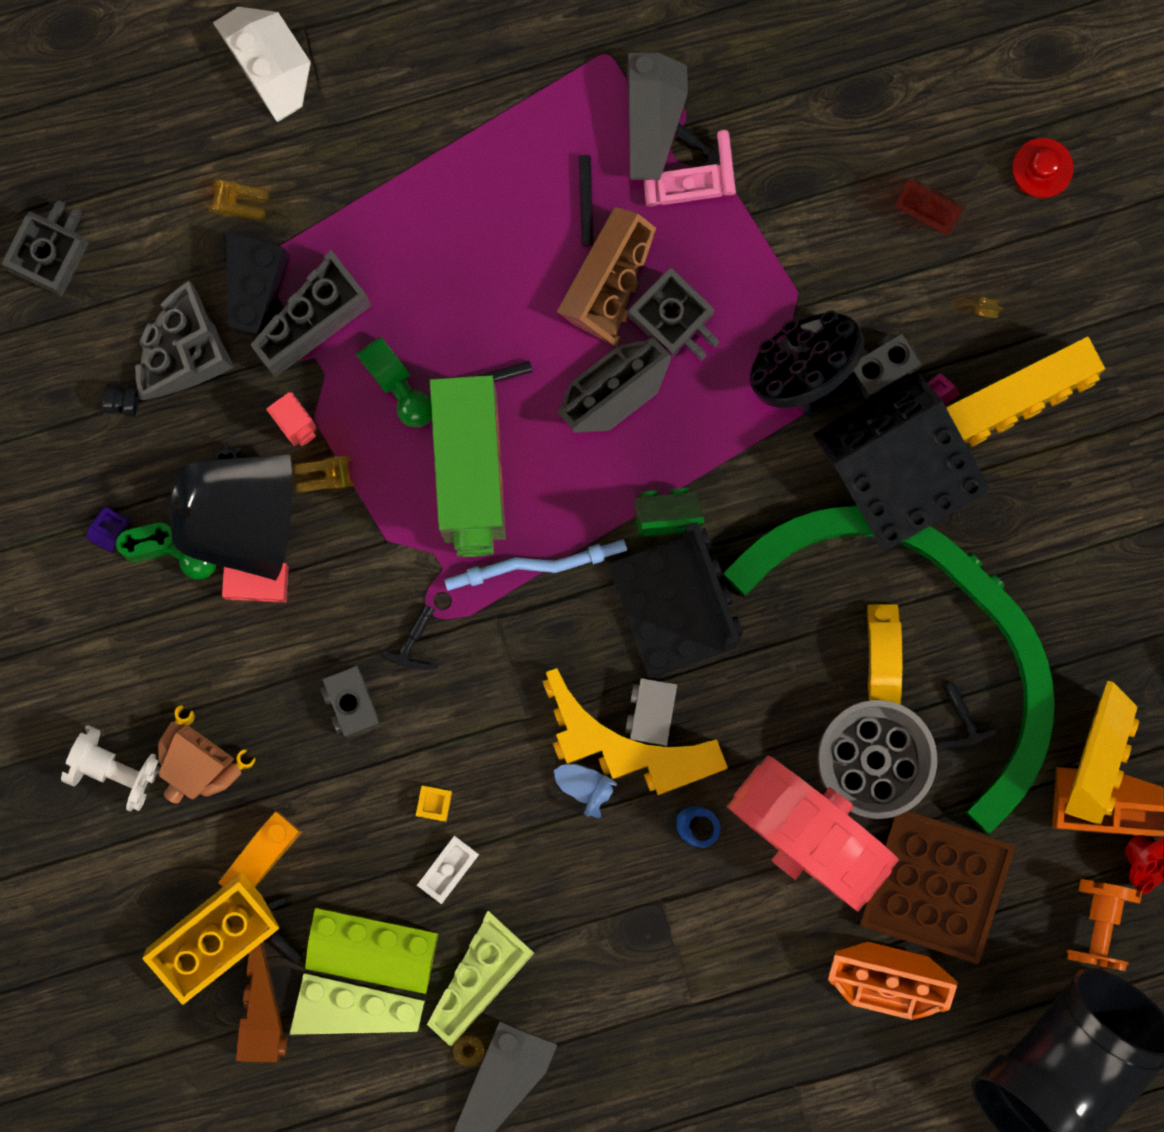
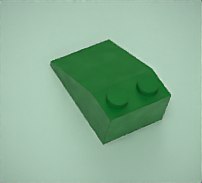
M688 488L670 490L671 495L658 496V491L641 492L640 498L634 499L637 537L684 533L685 526L696 522L699 528H701L704 524V516L697 493H689Z

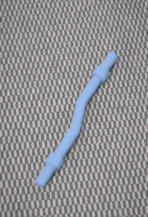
M624 539L603 546L596 544L588 547L587 551L555 561L514 557L479 568V566L469 568L466 573L444 579L449 591L469 584L476 586L484 583L483 580L516 569L558 573L590 562L593 564L603 562L605 557L625 552L627 548Z

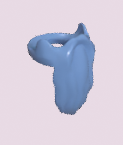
M565 764L555 769V782L566 794L573 796L577 801L587 804L584 810L585 816L600 818V805L609 800L613 793L612 785L617 786V783L596 770L578 764Z

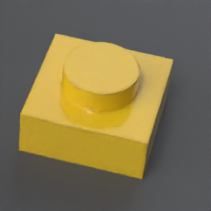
M421 786L416 816L447 822L452 791Z

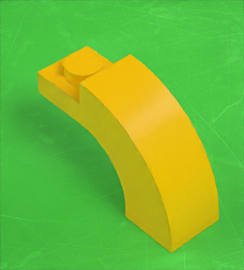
M898 604L867 605L869 701L884 700L901 705L902 631L901 622H899Z

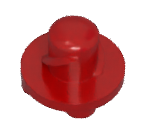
M1037 138L1025 143L1016 153L1012 164V173L1018 189L1022 193L1040 199L1051 198L1062 193L1070 183L1074 169L1073 160L1068 150L1061 143L1049 138Z
M1135 836L1125 848V855L1131 865L1129 881L1137 890L1142 891V894H1148L1155 886L1164 881V838L1153 842L1148 836Z

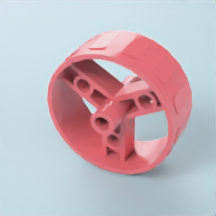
M768 755L760 765H757L727 805L731 812L779 850L771 860L775 865L794 880L804 870L857 912L866 902L868 903L899 861L887 847L848 816L854 805L831 787L823 795L820 794L812 786Z

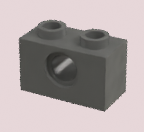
M358 666L323 679L325 687L320 688L326 705L332 704L336 713L331 719L337 734L343 732L344 737L349 738L381 725ZM347 695H354L357 699L356 708L350 712L344 711L341 707L342 699Z

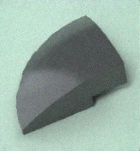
M190 281L176 289L161 303V313L154 323L147 324L140 340V345L143 348L141 362L135 366L137 390L141 400L161 397L198 385L234 368L209 312Z

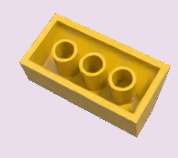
M1107 681L1064 812L1101 825L1105 814L1110 816L1116 802V798L1111 796L1113 788L1119 789L1124 771L1119 770L1121 762L1127 763L1132 748L1131 745L1127 744L1128 737H1135L1140 721L1134 718L1137 706L1114 682Z
M241 872L148 946L142 959L178 1001L184 1005L276 932L279 926L262 895Z

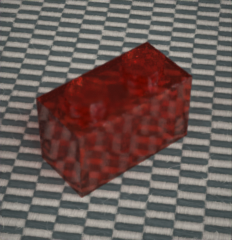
M911 178L908 179L894 207L949 235L953 233L967 206L917 179Z

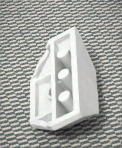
M237 7L213 22L276 122L281 121L303 107L311 62L279 12Z

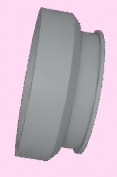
M871 700L847 708L828 725L819 744L817 766L825 790L827 791L829 787L833 788L854 805L849 813L868 819H885L907 812L925 797L935 778L937 750L930 730L914 712L894 702ZM869 722L874 725L876 729L874 738L865 739L861 736L860 726L862 723ZM899 731L904 735L905 744L902 748H894L890 744L889 737L892 732ZM841 743H847L852 746L854 753L850 760H842L838 756L837 748ZM871 752H877L882 756L883 764L881 768L875 770L868 766L867 756ZM901 761H906L912 766V774L907 779L901 778L897 774L896 768ZM848 773L857 774L861 780L860 787L855 791L849 790L844 784L845 776ZM878 782H884L890 788V795L885 800L877 798L874 794V787Z

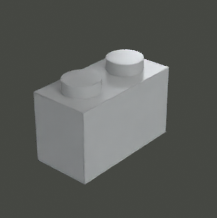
M642 678L640 685L633 684L630 703H636L635 715H628L625 733L631 734V740L663 747L667 746L677 690L676 684Z

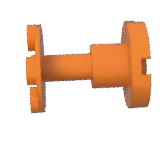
M1080 879L1078 891L1093 895L1089 919L1095 920L1089 954L1067 950V959L1126 971V966L1129 965V962L1107 958L1113 925H1120L1124 901L1140 904L1142 891Z

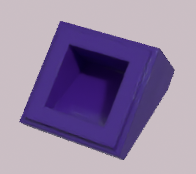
M104 506L90 524L87 539L112 553L116 548L118 536L126 531L131 520Z

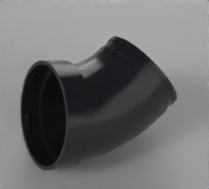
M1081 969L1074 975L1071 983L1063 989L1024 1037L1006 1055H998L993 1058L973 1078L971 1086L974 1097L985 1116L998 1132H1108L1164 1067V1013L1150 998L1122 978L1100 969Z

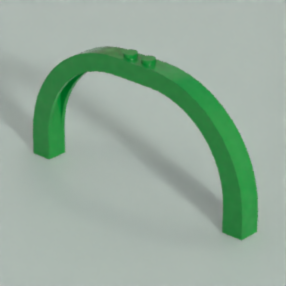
M856 506L836 507L811 512L794 518L761 537L723 573L722 577L742 597H745L781 561L811 544L837 537H874ZM929 526L899 544L918 552L935 564L990 617L1012 649L1022 680L1023 718L1016 746L1000 775L964 812L987 835L1024 798L1041 769L1050 744L1054 722L1053 681L1042 643L1021 608L1002 589L1005 586L1004 583L992 573L988 576L980 568L983 565L982 562L973 553L969 552L966 554L949 538Z

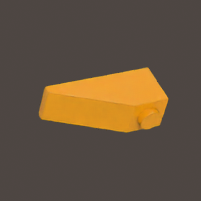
M275 811L218 883L224 887L242 872L251 884L256 887L301 835L302 831L280 812Z

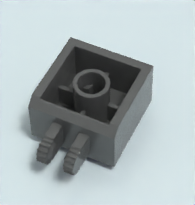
M58 200L47 219L33 212H28L1 264L7 271L62 297L89 243L83 236L74 232L82 216V211L76 208L73 209L64 227L57 224L65 208V203ZM42 251L51 252L45 259L40 256Z
M671 267L628 310V318L649 338L654 337L672 358L684 346L699 360L702 361L706 357L704 350L691 340L697 332L709 345L715 347L719 343V340L704 326L714 316L715 310ZM669 308L670 311L672 308L676 309L677 318L669 319L665 317V309Z

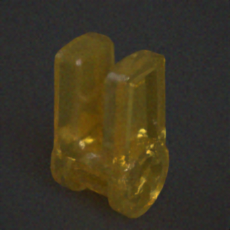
M225 180L213 181L212 187L215 189L213 202L208 207L209 212L222 216L265 220L266 211L263 208L253 207L251 204L249 206L238 204L236 201L238 199L256 201V203H266L269 200V191Z
M350 456L323 459V461L293 465L295 474L309 475V473L325 471L326 477L322 480L314 481L310 479L309 482L298 483L296 485L297 493L355 486L354 480L350 479L348 465L351 462Z

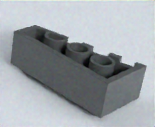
M332 250L326 254L325 260L321 265L310 273L300 290L289 298L288 304L279 315L273 317L251 344L257 356L274 378L372 306L365 292Z

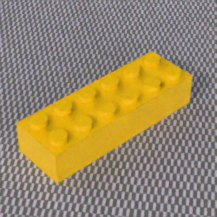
M1086 337L946 408L965 444L969 443L973 447L987 440V437L991 435V431L996 429L998 434L1013 427L1014 423L1018 422L1017 418L1023 416L1027 420L1039 414L1046 407L1045 404L1050 402L1053 407L1067 400L1068 396L1073 394V390L1077 389L1081 393L1093 387L1100 380L1099 375L1105 370V367L1089 337Z

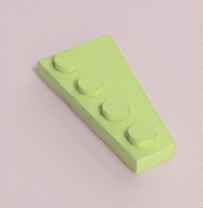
M487 911L479 931L473 937L464 959L458 965L449 987L443 993L427 1023L450 1046L457 1041L534 954L529 947L489 911Z

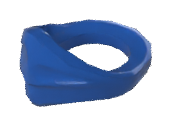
M690 806L682 809L677 815V830L687 844L704 848L711 846L718 839L721 830L720 822L710 809L702 806ZM695 816H705L712 822L713 832L707 840L700 841L692 835L689 825Z

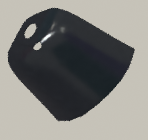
M290 454L194 462L183 467L180 470L170 499L172 543L176 549L184 555L203 562L276 581L281 572L286 554L291 520L293 482ZM178 496L180 506L179 512L176 515L174 510L175 499ZM186 506L191 510L188 517L184 516Z

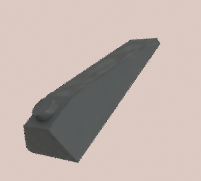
M628 53L627 93L630 180H660L688 96L687 65L660 53Z
M500 1020L454 1132H495L546 1074L558 1044Z

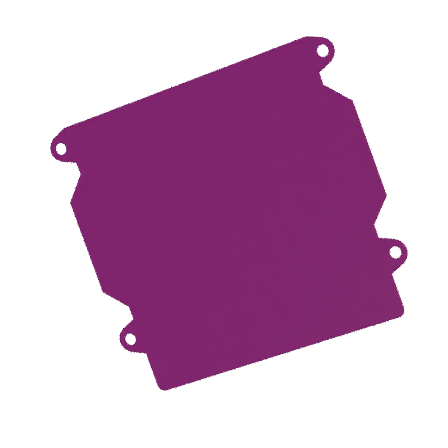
M601 54L280 245L290 253L278 293V298L284 307L288 304L289 298L294 293L296 294L305 284L306 278L310 273L321 265L325 260L324 257L330 250L334 252L362 288L372 305L298 361L315 358L325 374L314 422L386 541L434 553L443 568L429 586L425 595V604L435 609L433 616L438 619L448 620L471 616L542 572L516 569L483 580L484 583L476 586L469 584L449 591L444 579L466 573L467 569L475 566L482 568L514 557L554 561L568 557L635 517L634 499L640 498L641 492L658 491V496L671 495L670 490L683 488L804 414L799 406L777 408L766 405L759 400L750 385V371L759 353V346L762 342L771 339L781 331L782 326L787 321L793 320L799 292L737 193L667 205L658 204L653 207L646 206L644 181L630 180L627 79L616 61L607 54ZM683 107L679 123L684 126L686 111ZM670 150L663 172L694 168L695 166L679 163ZM581 155L591 156L593 244L596 242L614 207L638 213L656 227L644 266H639L637 272L638 285L635 293L631 292L626 310H629L671 267L715 310L714 316L704 326L719 340V343L713 347L697 332L691 340L704 350L706 357L701 361L684 346L671 359L658 394L610 431L574 432L557 412L559 406L562 405L563 397L570 382L616 348L575 326L557 312L593 247L581 246L579 156ZM669 308L665 309V317L669 319L677 318L676 309L672 308L671 311ZM628 315L626 322L621 321L617 336H620L618 346L646 341L649 338L628 318ZM783 334L775 342L779 343L786 336ZM379 336L382 337L409 372L410 377L406 381L411 388L424 391L430 397V379L473 377L530 361L532 373L495 383L498 402L506 540H493V555L458 557L457 550H454V543L444 542L439 531L432 420L421 428L405 426L397 415V398L392 391L387 394L384 393L356 356V353ZM446 592L451 596L452 603L448 609L440 610L434 605L436 594Z

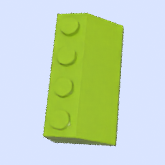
M315 908L308 940L305 969L426 994L439 933Z

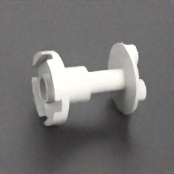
M87 725L85 727L87 735L82 732L79 734L68 755L65 764L71 767L69 774L62 772L61 781L74 787L79 783L84 774L100 782H104L106 778H109L132 788L126 810L132 811L135 809L139 811L147 796L144 793L147 783L155 781L160 769L157 766L158 760L156 755L151 754L139 772L115 761L116 754L98 747L100 730Z

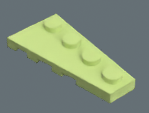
M304 973L289 1035L418 1032L425 1001Z

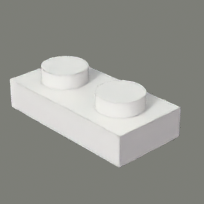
M454 836L417 886L442 904L479 854Z

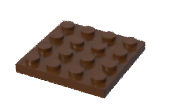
M910 811L894 816L885 847L899 861L868 903L866 902L859 926L979 965L1016 846Z

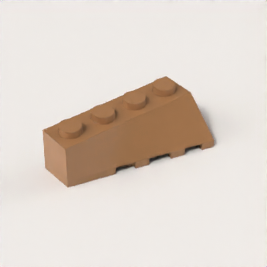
M614 207L557 312L575 326L617 347L620 336H617L621 321L626 322L628 315L626 306L631 292L635 293L638 285L637 272L639 266H644L656 227L638 213Z

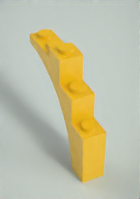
M557 668L546 672L548 679L542 681L548 698L555 696L559 708L553 711L559 727L566 725L567 728L566 731L556 734L558 741L553 743L559 760L565 758L567 764L602 752L604 757L598 759L604 775L610 774L612 780L647 767L649 773L644 774L650 792L656 790L658 796L728 769L717 739L694 746L662 747L642 744L618 735L597 722L579 705L567 689Z

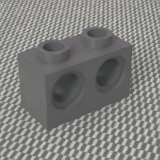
M890 334L877 343L879 348L868 353L867 349L863 351L862 357L852 374L866 400H869L920 368L921 363L903 334L897 337ZM891 350L900 351L903 354L904 361L899 364L891 362L888 358V352ZM867 365L875 367L878 371V377L867 379L862 374V368Z

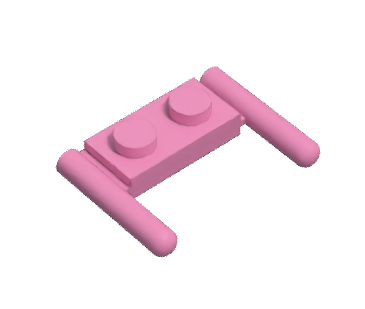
M723 129L717 133L721 165L715 164L667 171L662 173L660 180H643L646 206L653 207L658 204L667 205L736 194L729 132Z

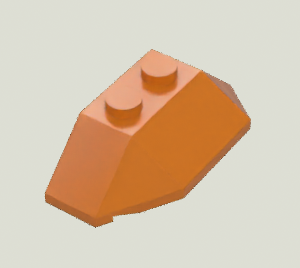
M865 942L836 951L828 975V981L835 985L851 1005L909 1020L926 1017L939 1011L945 1012L950 1010L958 984L952 976L928 956L872 942Z

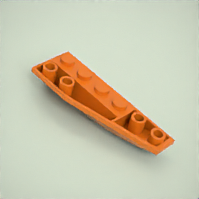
M1056 767L1052 829L1164 838V787L1124 774L1119 789L1113 788L1111 796L1116 798L1111 816L1105 814L1101 825L1064 813L1078 769Z

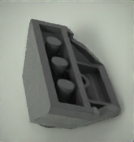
M654 337L648 338L646 341L617 346L570 382L563 397L562 405L559 406L557 412L574 432L610 431L658 394L672 357Z

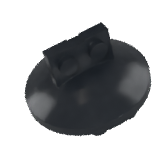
M834 310L811 315L798 321L789 320L782 326L781 331L771 339L762 342L759 346V353L750 371V385L759 400L766 405L777 408L799 406L804 415L812 419L833 398L839 396L856 381L852 372L858 365L864 351L863 333L851 317L836 313ZM783 334L786 336L779 343L775 342Z

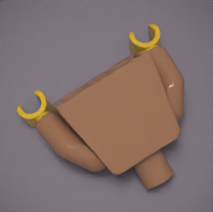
M182 705L175 709V722L169 724L158 742V762L161 765L159 775L169 783L163 794L167 800L176 804L181 801L184 794L190 799H195L200 794L208 797L226 790L241 775L242 769H249L255 763V758L249 764L241 762L240 757L247 750L240 751L237 755V762L235 764L231 763L234 759L188 726L194 721L195 715L193 711L190 712L186 719L179 717L184 710Z

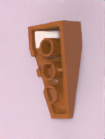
M262 942L249 952L247 977L250 978V984H246L243 996L244 1009H247V1015L240 1019L236 1061L279 1062L281 1056H286L288 1039L287 1037H282V1022L264 943Z

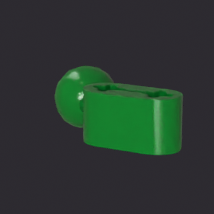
M381 336L356 353L360 362L384 393L387 394L392 391L397 398V415L405 426L421 428L432 420L431 397L424 391L411 388L406 381L410 377L409 372Z
M154 523L126 530L116 540V547L119 553L127 561L135 563L170 554L179 560L182 573L194 580L208 578L215 572L217 567L215 564L191 558L177 550L172 543L171 528L165 523ZM164 533L167 537L164 538V544L160 545L157 541L160 540V534ZM131 541H135L137 543V545L134 546L133 552H130L127 549L131 547Z

